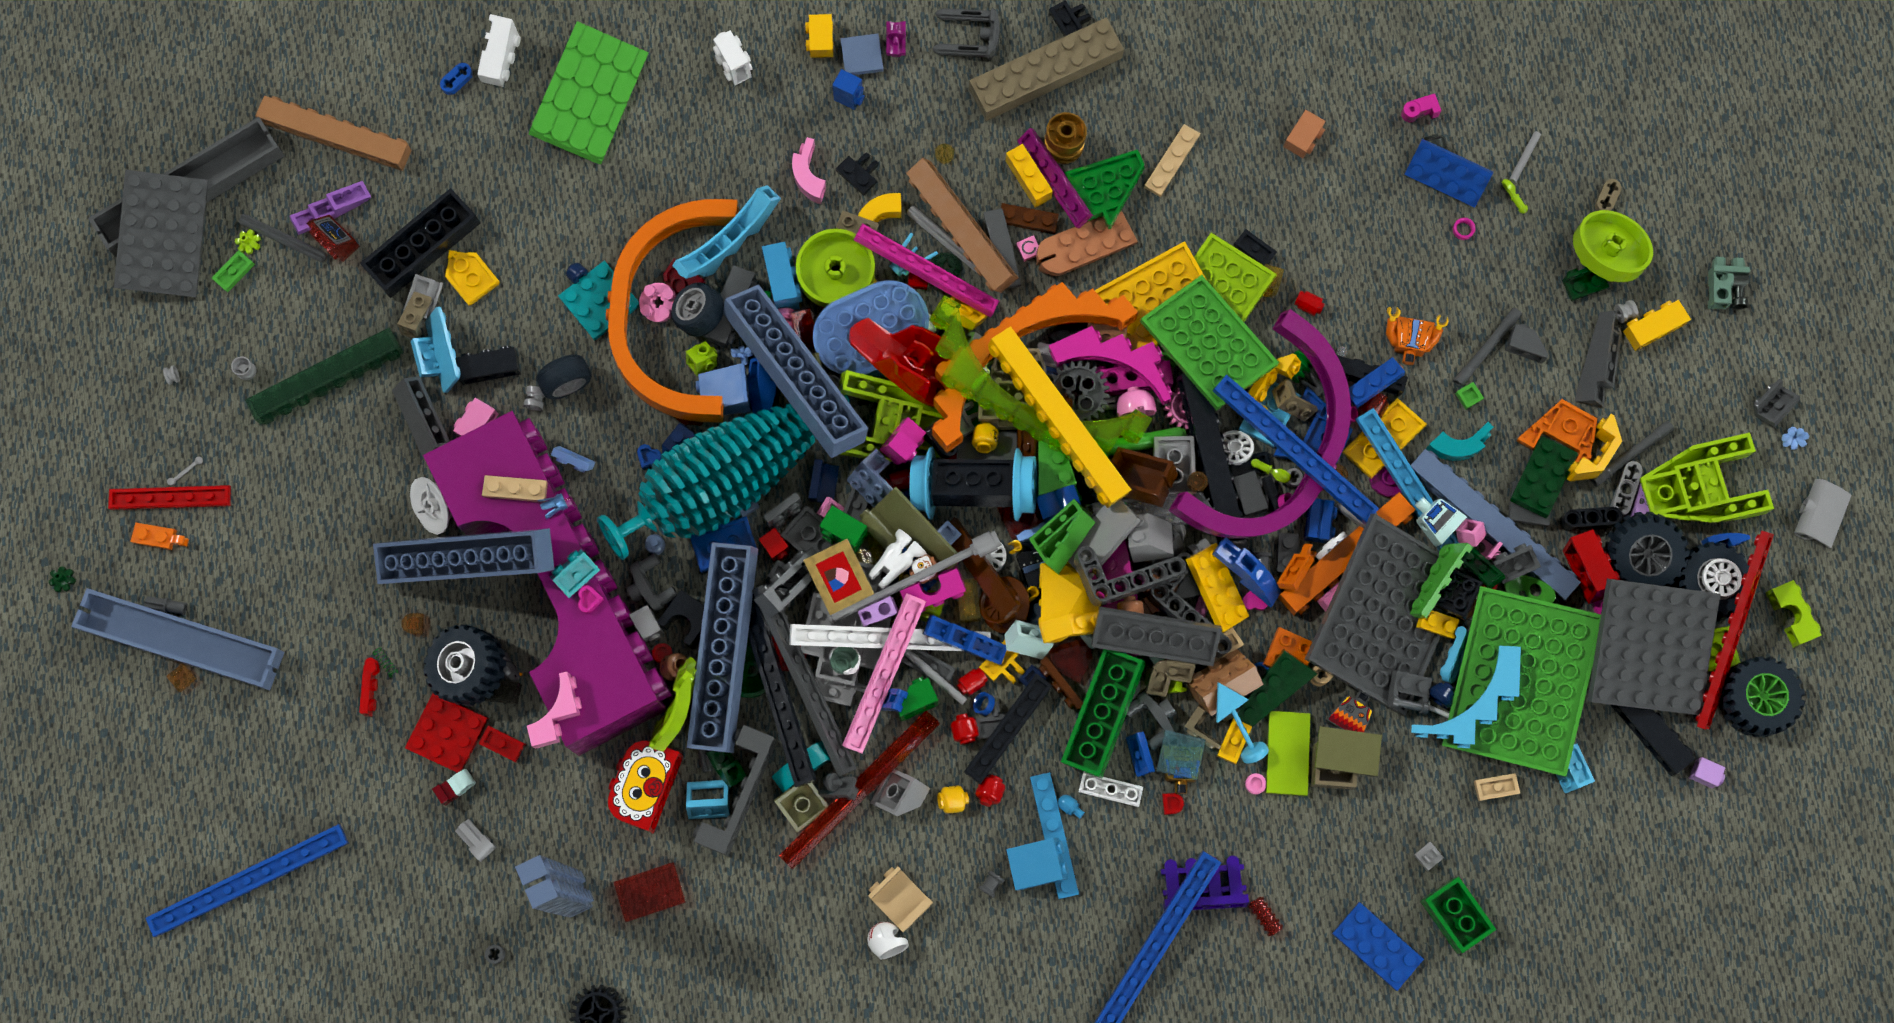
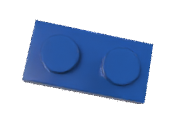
M1144 731L1126 737L1136 776L1140 777L1155 772Z

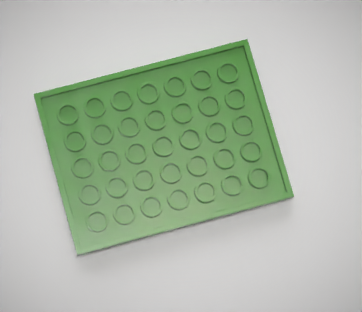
M1480 586L1448 720L1457 717L1469 709L1485 692L1495 672L1498 646L1521 647L1519 697H1514V701L1501 700L1502 696H1498L1497 721L1492 720V724H1479V720L1475 722V745L1470 744V748H1457V744L1453 743V735H1449V739H1443L1442 746L1566 777L1593 667L1601 614Z

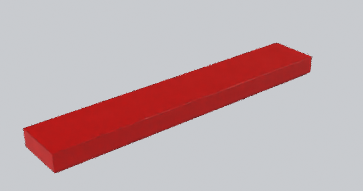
M231 486L109 489L108 509L230 506Z

